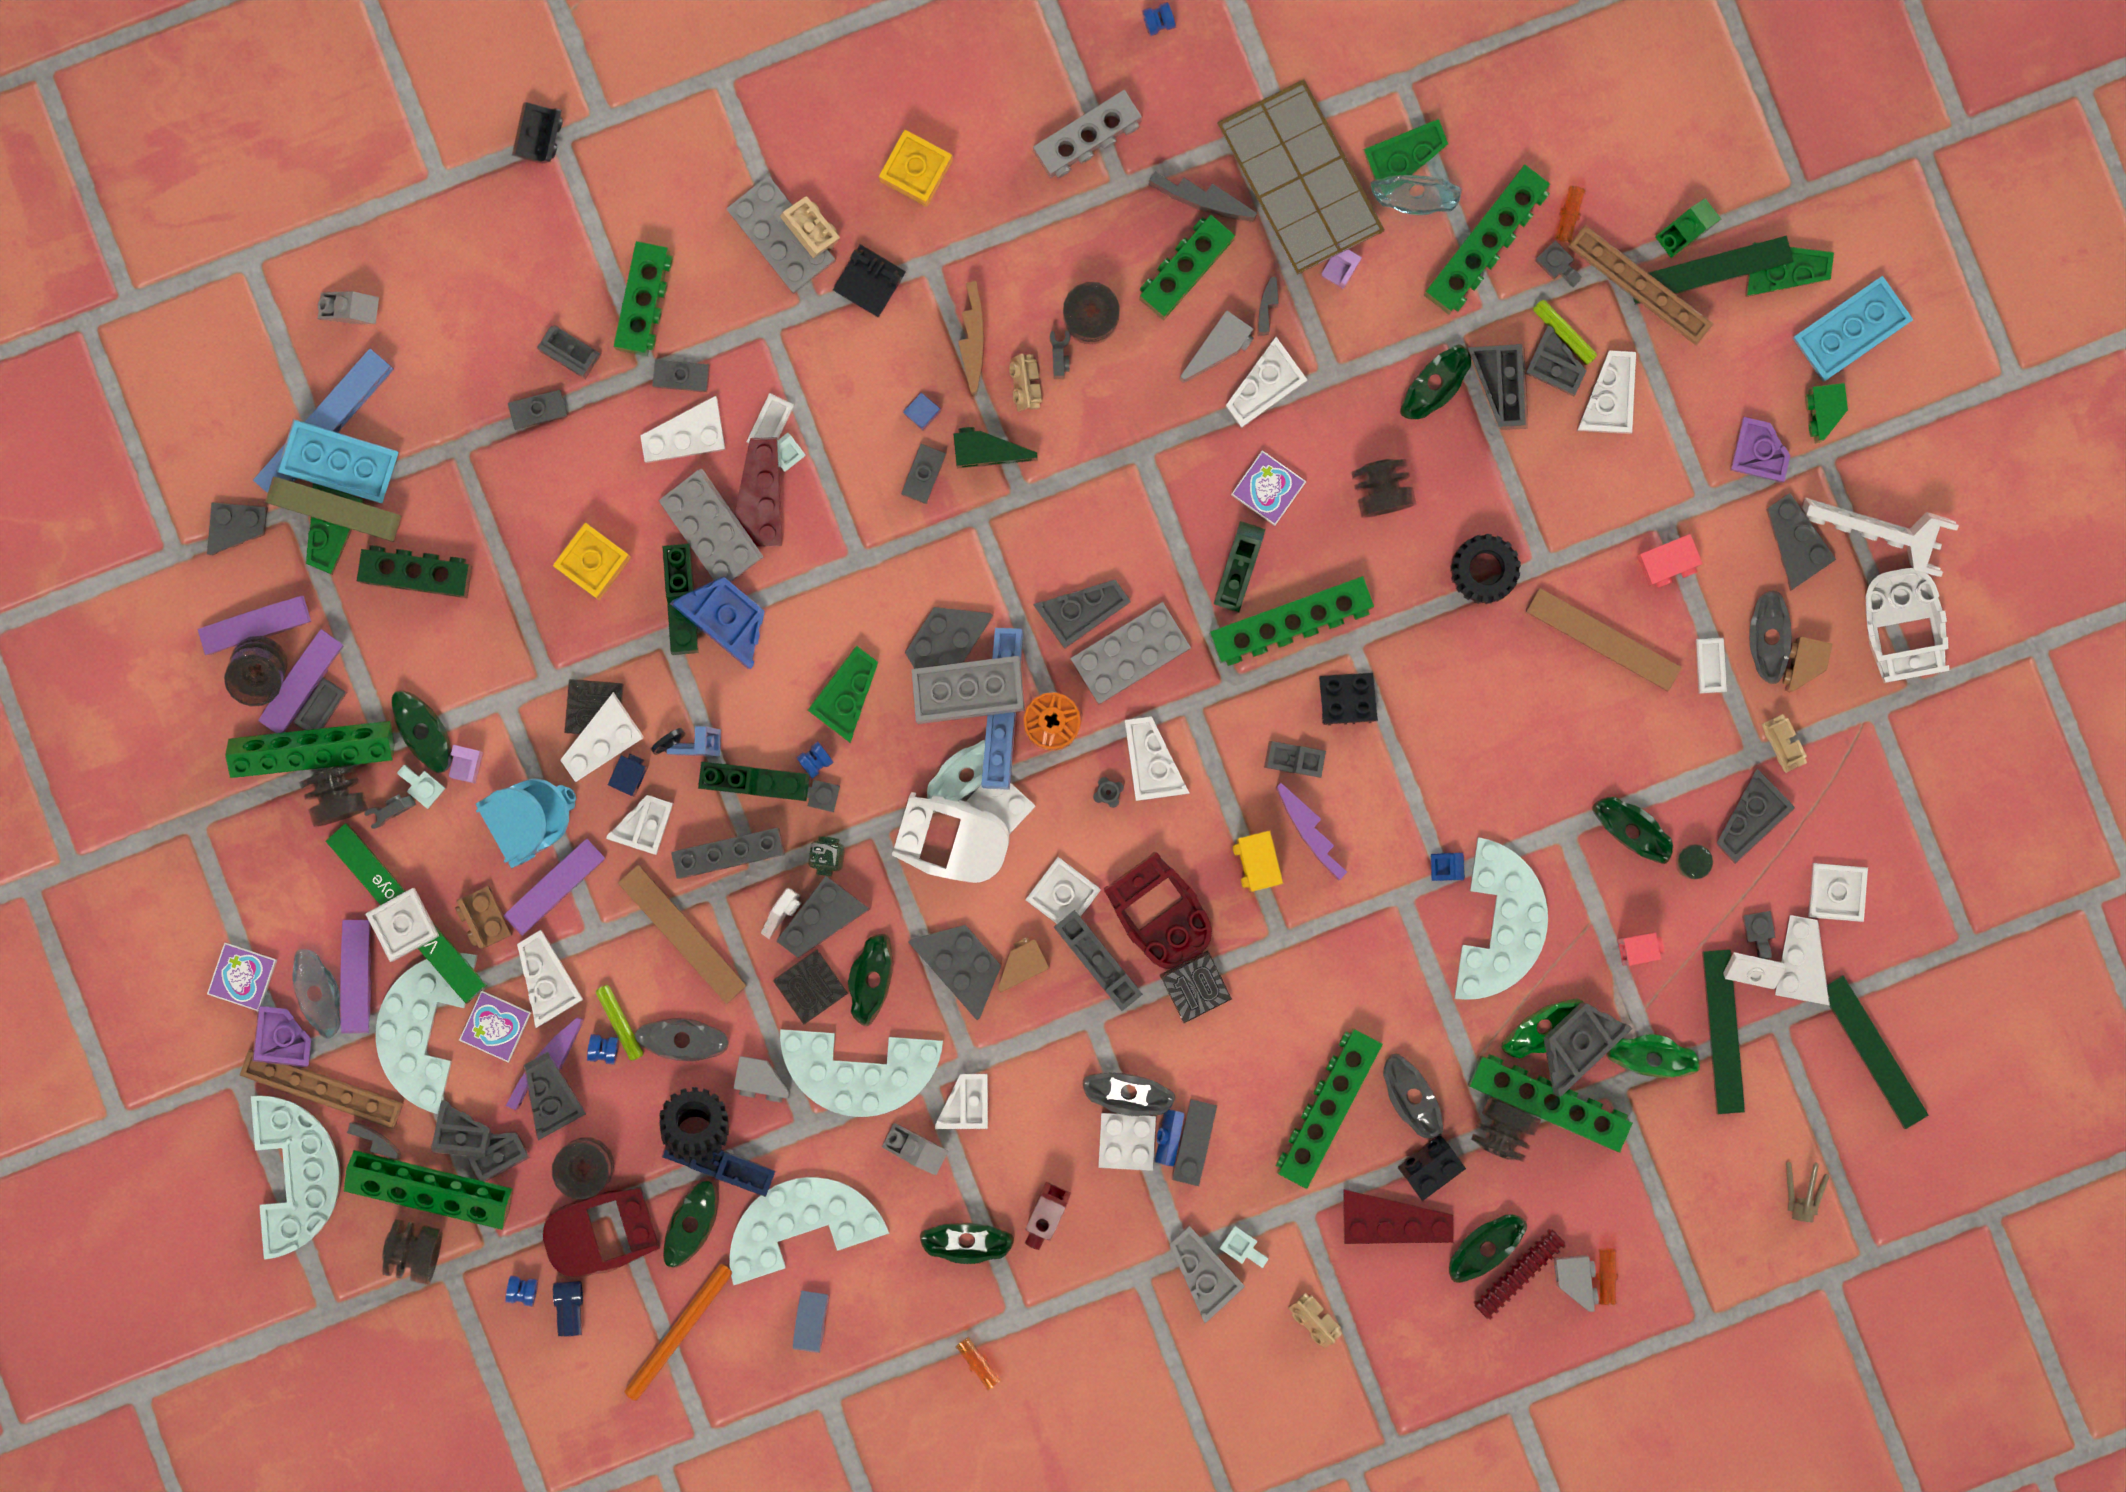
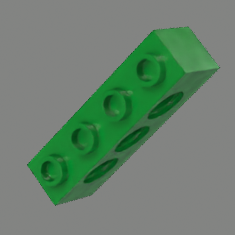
M1212 215L1207 219L1202 217L1192 229L1195 231L1189 240L1184 238L1175 248L1178 253L1171 260L1166 258L1157 270L1160 272L1154 280L1149 278L1139 289L1142 292L1139 300L1163 320L1167 318L1235 240V235ZM1201 239L1207 240L1211 248L1206 252H1200L1195 246L1197 241ZM1181 260H1189L1193 268L1189 272H1182L1178 268V263ZM1164 280H1171L1175 284V289L1172 292L1166 293L1161 290L1160 283Z
M635 242L613 346L618 351L648 357L649 350H654L656 335L653 334L654 324L660 323L662 308H658L660 297L665 298L667 291V282H664L666 271H671L673 256L669 255L670 251L667 247ZM648 267L657 269V275L651 280L643 278V272ZM643 293L651 295V302L646 306H640L637 303L638 297ZM638 319L644 320L646 322L645 329L641 332H634L632 330L633 322Z

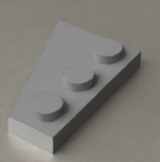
M1190 1226L1169 1244L1204 1323L1211 1319L1245 1287Z

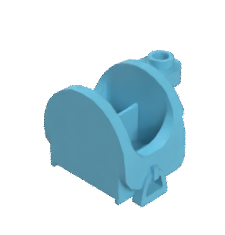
M529 779L508 788L496 790L488 797L477 802L475 805L478 809L475 811L477 813L480 812L505 857L504 862H508L512 869L535 857V854L550 847L565 834L569 823V811L575 808L576 795L569 787L563 785L554 786L546 780Z

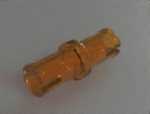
M1569 186L1564 208H1561L1559 212L1561 219L1555 239L1565 242V239H1567V243L1572 242L1576 222L1581 217L1579 211L1586 192L1585 189L1577 186L1574 189V186Z
M1604 1248L1599 1249V1273H1597V1280H1599V1304L1601 1305L1617 1304L1616 1280H1619V1274L1616 1273V1249L1606 1248V1250Z
M967 1337L955 1346L970 1365L968 1367L969 1370L976 1373L987 1391L1001 1381L988 1364L986 1355L982 1356L970 1337Z

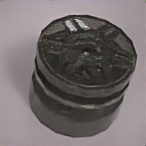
M1086 282L1077 285L1068 293L1064 301L1063 321L1066 330L1069 331L1075 340L1083 344H1098L1106 341L1114 334L1119 323L1120 306L1117 297L1109 287L1098 282ZM1091 305L1095 306V311L1099 313L1088 317L1087 311L1084 309H1089Z
M1406 459L1379 460L1368 463L1360 469L1351 472L1352 480L1365 478L1364 482L1354 485V489L1368 491V495L1357 500L1361 518L1388 514L1416 505L1413 487H1400L1399 482L1410 477L1409 472H1396L1407 467Z
M263 636L248 637L240 641L233 649L224 676L225 687L231 697L239 703L248 706H263L272 702L280 692L288 667L287 655L278 643Z
M354 765L327 768L314 773L309 778L300 782L301 789L303 790L315 789L304 795L305 800L318 799L319 804L308 810L314 827L338 822L369 810L363 792L350 793L349 789L360 783L359 778L349 780L345 778L356 773Z
M1488 1097L1482 1114L1492 1120L1491 1124L1477 1123V1128L1487 1132L1485 1138L1473 1133L1470 1140L1475 1141L1483 1150L1504 1159L1524 1162L1526 1156L1516 1152L1515 1149L1517 1145L1526 1149L1530 1148V1145L1520 1139L1522 1133L1535 1136L1541 1119Z
M580 1137L568 1143L556 1155L552 1164V1178L556 1187L564 1195L573 1199H587L597 1195L611 1181L615 1160L611 1150L602 1141L593 1137ZM583 1160H585L586 1164H591V1168L587 1173L585 1169H580L579 1167Z
M395 1219L383 1248V1275L391 1276L396 1265V1278L401 1279L406 1269L410 1268L411 1281L429 1285L439 1258L443 1234L442 1229L424 1225L419 1235L415 1236V1225L413 1222L408 1223L403 1233L404 1220Z

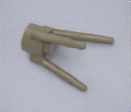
M1791 1162L1786 1163L1789 1197L1788 1211L1793 1212L1792 1219L1813 1222L1814 1215L1818 1214L1819 1204L1829 1175H1824L1815 1200H1813L1812 1196L1819 1167L1817 1162L1813 1164L1806 1198L1798 1197L1797 1202H1795L1792 1165Z

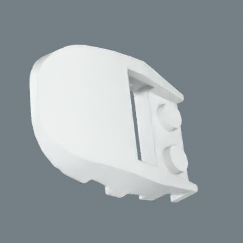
M1913 568L1894 570L1878 575L1870 583L1866 592L1865 607L1869 646L1884 683L1950 671L1949 665L1946 666L1945 650L1948 649L1945 623L1947 618L1938 598L1937 587L1927 573L1914 570ZM1926 618L1930 619L1935 646L1882 655L1878 627Z
M914 792L910 793L892 852L893 856L927 874L971 883L986 881L1000 870L1009 845V832L1001 819L986 810L980 811L970 806V803L962 800L957 802L946 800L944 797L932 796L931 799L915 797L916 793ZM934 810L961 819L947 868L920 859Z

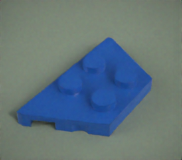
M720 577L670 603L747 669H751L754 666L753 655L755 645H758L760 637L759 627L763 622L765 611L725 577Z

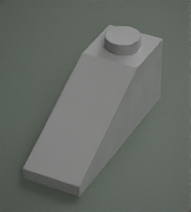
M1226 310L1180 376V381L1183 383L1237 355L1240 349L1246 351L1254 339L1251 336L1253 328Z

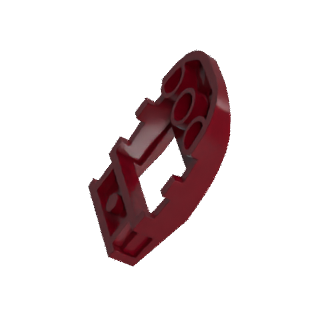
M1157 852L1151 853L1145 860L1104 888L1131 941L1159 967L1164 969L1180 968L1200 955L1208 947L1212 937L1211 922L1199 903L1196 893ZM1169 878L1183 899L1139 930L1125 909Z
M641 1186L630 1190H614L584 1196L569 1205L567 1204L555 1210L549 1215L543 1227V1242L549 1261L559 1273L568 1277L608 1273L660 1249ZM616 1200L631 1253L603 1261L587 1209Z

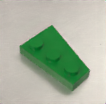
M1439 119L1363 149L1382 200L1448 145Z
M1790 247L1794 262L1749 274L1745 297L1829 281L1832 274L1834 252Z
M316 483L312 485L314 489L364 503L363 499ZM311 517L306 564L333 575L352 529Z
M855 646L807 709V711L849 743L852 741L853 733L860 718L878 661L858 646Z

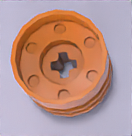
M1055 692L1044 693L1034 698L1026 708L1024 715V727L1029 740L1038 748L1047 751H1058L1071 745L1078 736L1081 726L1080 712L1075 703L1066 695ZM1053 714L1057 715V721L1060 723L1059 726L1053 725L1052 728H1048V722L1045 720L1046 716L1052 717Z

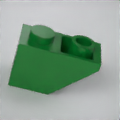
M1704 198L1673 221L1655 238L1670 258H1672L1722 219L1707 199Z
M1845 383L1815 386L1808 390L1809 394L1805 395L1807 411L1811 410L1812 421L1808 423L1810 437H1814L1815 443L1824 441L1848 411Z

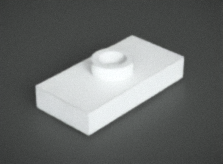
M1734 952L1723 974L1725 979L1775 990L1785 971V966L1781 962Z

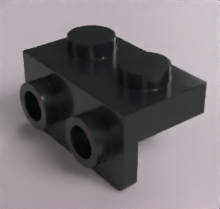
M528 102L523 103L512 156L541 164L550 162L557 152L555 139L563 123V118L560 117L561 109H549Z
M1442 1136L1429 1141L1425 1147L1413 1156L1408 1157L1398 1166L1399 1171L1422 1201L1466 1169Z

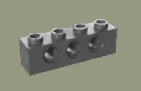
M774 828L673 851L671 855L677 879H683L783 856L785 851L780 829Z

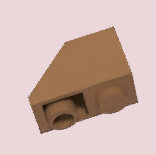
M1805 637L1796 638V642H1791L1789 658H1792L1790 669H1785L1782 682L1786 685V692L1795 691L1827 670L1832 643Z

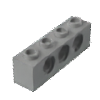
M1123 90L1033 146V152L1050 179L1055 175L1057 178H1060L1071 171V165L1078 161L1082 164L1094 156L1093 152L1100 147L1104 150L1117 142L1116 137L1122 133L1129 135L1140 127L1138 123L1141 122L1142 116L1126 91ZM1109 116H1114L1119 120V124L1115 128H1108L1104 124V120ZM1090 130L1097 137L1093 142H1085L1081 138L1082 133ZM1062 145H1070L1074 152L1072 155L1064 157L1059 154L1058 150Z

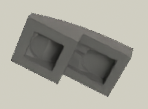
M1271 277L1262 297L1258 314V336L1269 335L1270 332L1268 308H1277L1279 304L1277 277Z
M1269 741L1264 768L1321 778L1326 751Z
M357 1122L349 1124L348 1134L373 1141L370 1152L394 1159L400 1158V1150L382 1134Z

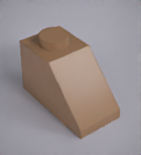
M1026 937L1013 944L1015 949L1010 951L998 986L1000 993L1049 969L1035 939L1030 941Z

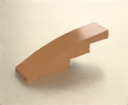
M973 281L966 283L972 310L962 312L968 339L960 340L958 344L971 395L976 396L982 372L984 335L982 308L977 282Z

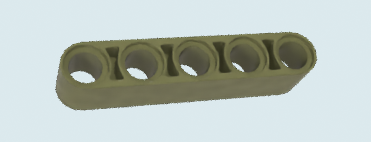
M274 476L272 477L265 503L392 542L395 540L402 517L389 511Z

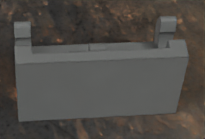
M551 326L541 343L537 346L540 352L584 379L587 378L601 356V353L557 326Z

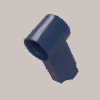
M582 1282L553 1283L554 1307L557 1308L558 1336L582 1335Z

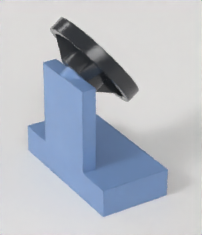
M695 726V743H680V740L685 736V732L682 728H678L663 736L651 747L654 755L665 751L669 755L720 757L721 729Z

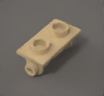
M1033 354L1017 355L1010 359L1011 363L1009 365V373L1014 382L1013 401L1017 405V412L1030 408V410L1039 409L1040 403H1042L1040 384H1030V380L1039 379L1037 359H1034Z
M1784 714L1761 724L1765 731V736L1770 741L1777 755V760L1785 773L1807 763L1805 759L1807 754H1805L1800 741L1797 740L1791 743L1789 738L1796 735L1789 718H1785Z
M1304 1293L1298 1299V1302L1288 1307L1295 1321L1308 1329L1311 1333V1338L1318 1345L1326 1348L1334 1344L1335 1340L1341 1336L1342 1332L1339 1330L1341 1327L1328 1313L1321 1319L1318 1317L1324 1309L1312 1295L1308 1296Z

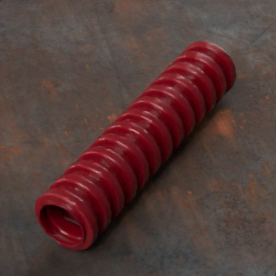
M1548 1229V1234L1546 1236L1542 1235V1240L1539 1242H1534L1535 1246L1533 1248L1530 1246L1528 1248L1529 1252L1527 1254L1524 1252L1522 1254L1523 1258L1521 1260L1518 1258L1516 1260L1517 1264L1515 1266L1512 1264L1510 1266L1511 1270L1509 1272L1506 1270L1503 1278L1500 1276L1497 1283H1492L1493 1287L1491 1289H1486L1487 1293L1485 1295L1481 1294L1479 1296L1481 1298L1479 1301L1475 1300L1473 1302L1474 1306L1487 1319L1491 1320L1493 1318L1491 1315L1494 1312L1497 1314L1499 1312L1498 1308L1505 1306V1301L1509 1302L1512 1295L1516 1296V1291L1518 1289L1522 1290V1285L1524 1283L1528 1284V1279L1530 1277L1534 1278V1273L1536 1271L1540 1272L1542 1265L1546 1266L1549 1259H1554L1553 1255L1555 1253H1560L1559 1249L1561 1247H1566L1565 1242L1555 1231Z

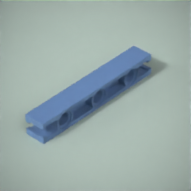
M369 349L307 418L305 423L338 433L394 369L373 350ZM285 444L253 479L267 493L273 476L291 482L297 480L296 477L277 471Z

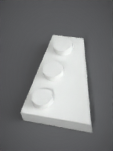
M1608 351L1577 431L1632 433L1636 352Z
M717 396L640 435L645 463L725 450Z
M614 692L561 758V762L575 782L644 737Z
M1790 915L1781 963H1784L1785 971L1777 984L1776 996L1830 1006L1818 920Z
M542 930L517 944L534 1015L535 1027L538 1028L581 1002L583 998Z

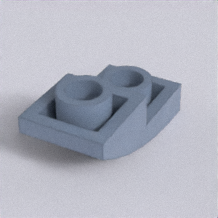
M801 1291L794 1330L793 1349L820 1353L825 1331L824 1321L829 1302L827 1294Z

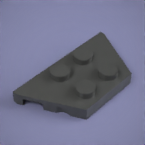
M934 607L905 654L914 669L964 663L993 618V615L984 612Z
M966 925L911 939L908 943L974 1018L978 1020L982 1015L1001 968L1000 963Z
M1580 1003L1544 1037L1552 1089L1555 1096L1561 1097L1632 1030L1631 1026L1617 1021L1612 1016L1598 1011L1597 1008L1587 1003Z

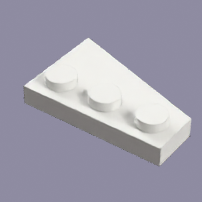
M1277 337L1274 338L1265 353L1226 404V408L1241 428L1307 382L1306 377Z
M1144 717L1125 720L1136 801L1190 794L1153 718Z
M787 888L771 910L761 934L770 939L787 915L793 916L800 907L801 902L798 899L801 895L793 889Z

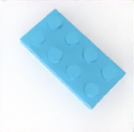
M1881 276L1794 336L1793 340L1824 382L1913 321V318L1885 278Z
M293 419L277 471L383 503L399 452Z

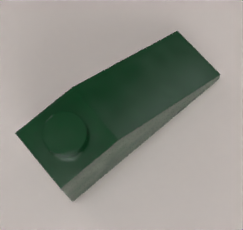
M975 427L960 428L959 433H953L957 469L1038 461L1037 452L985 432L975 431Z
M1240 521L1214 605L1240 612L1266 529Z

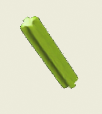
M1545 300L1539 301L1534 306L1533 311L1548 326L1554 329L1555 334L1586 365L1590 364L1597 357V353Z
M605 985L597 989L596 995L629 1059L634 1061L642 1057L643 1051L636 1041L635 1035L610 987Z

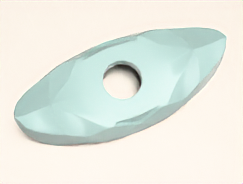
M985 740L960 750L941 766L937 775L928 784V799H931L932 796L944 797L946 800L958 801L981 786ZM966 768L972 769L974 771L973 779L969 782H962L959 778L960 772Z

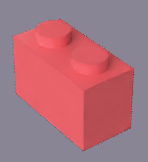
M1691 534L1637 556L1648 585L1656 584L1658 588L1672 583L1671 577L1681 574L1685 578L1697 573L1696 567L1703 564Z
M1656 932L1617 939L1622 966L1661 960V953H1664L1662 938L1657 937Z

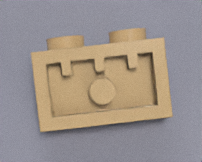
M807 196L783 211L780 215V218L812 258H815L827 249L831 250L840 239L835 227L825 220L821 215L819 207L811 202Z

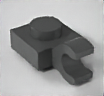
M1556 240L1535 260L1553 279L1561 275L1571 287H1574L1581 281V275L1569 266L1574 259Z
M1051 331L1054 379H1064V372H1070L1069 356H1064L1063 353L1064 348L1070 342V333L1065 331L1064 341L1059 342L1055 339V331Z
M813 780L812 788L808 787L807 798H809L807 806L834 812L840 786Z
M399 794L385 802L387 806L383 809L373 807L366 810L364 814L368 816L374 813L377 816V822L371 825L372 829L383 826L389 819L414 807L416 803L412 796L401 798Z
M1771 911L1742 916L1747 943H1756L1758 958H1772L1768 939L1776 937Z

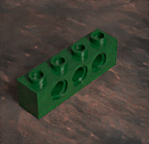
M369 545V550L361 549L357 582L468 598L472 566L465 564L466 559L450 557L449 561L439 560V555L423 553L422 557L412 556V551L396 549V554L385 552V547ZM387 560H392L395 565L394 571L390 574L382 572V565ZM414 564H419L422 570L417 578H411L408 573L409 568ZM440 568L448 570V578L443 582H437L435 578V573Z

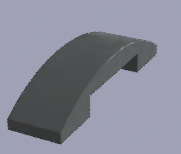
M1075 910L1054 926L1055 930L1121 1011L1143 995Z

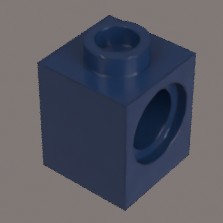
M629 753L628 758L621 755L608 785L635 797L648 767L643 766L644 760Z

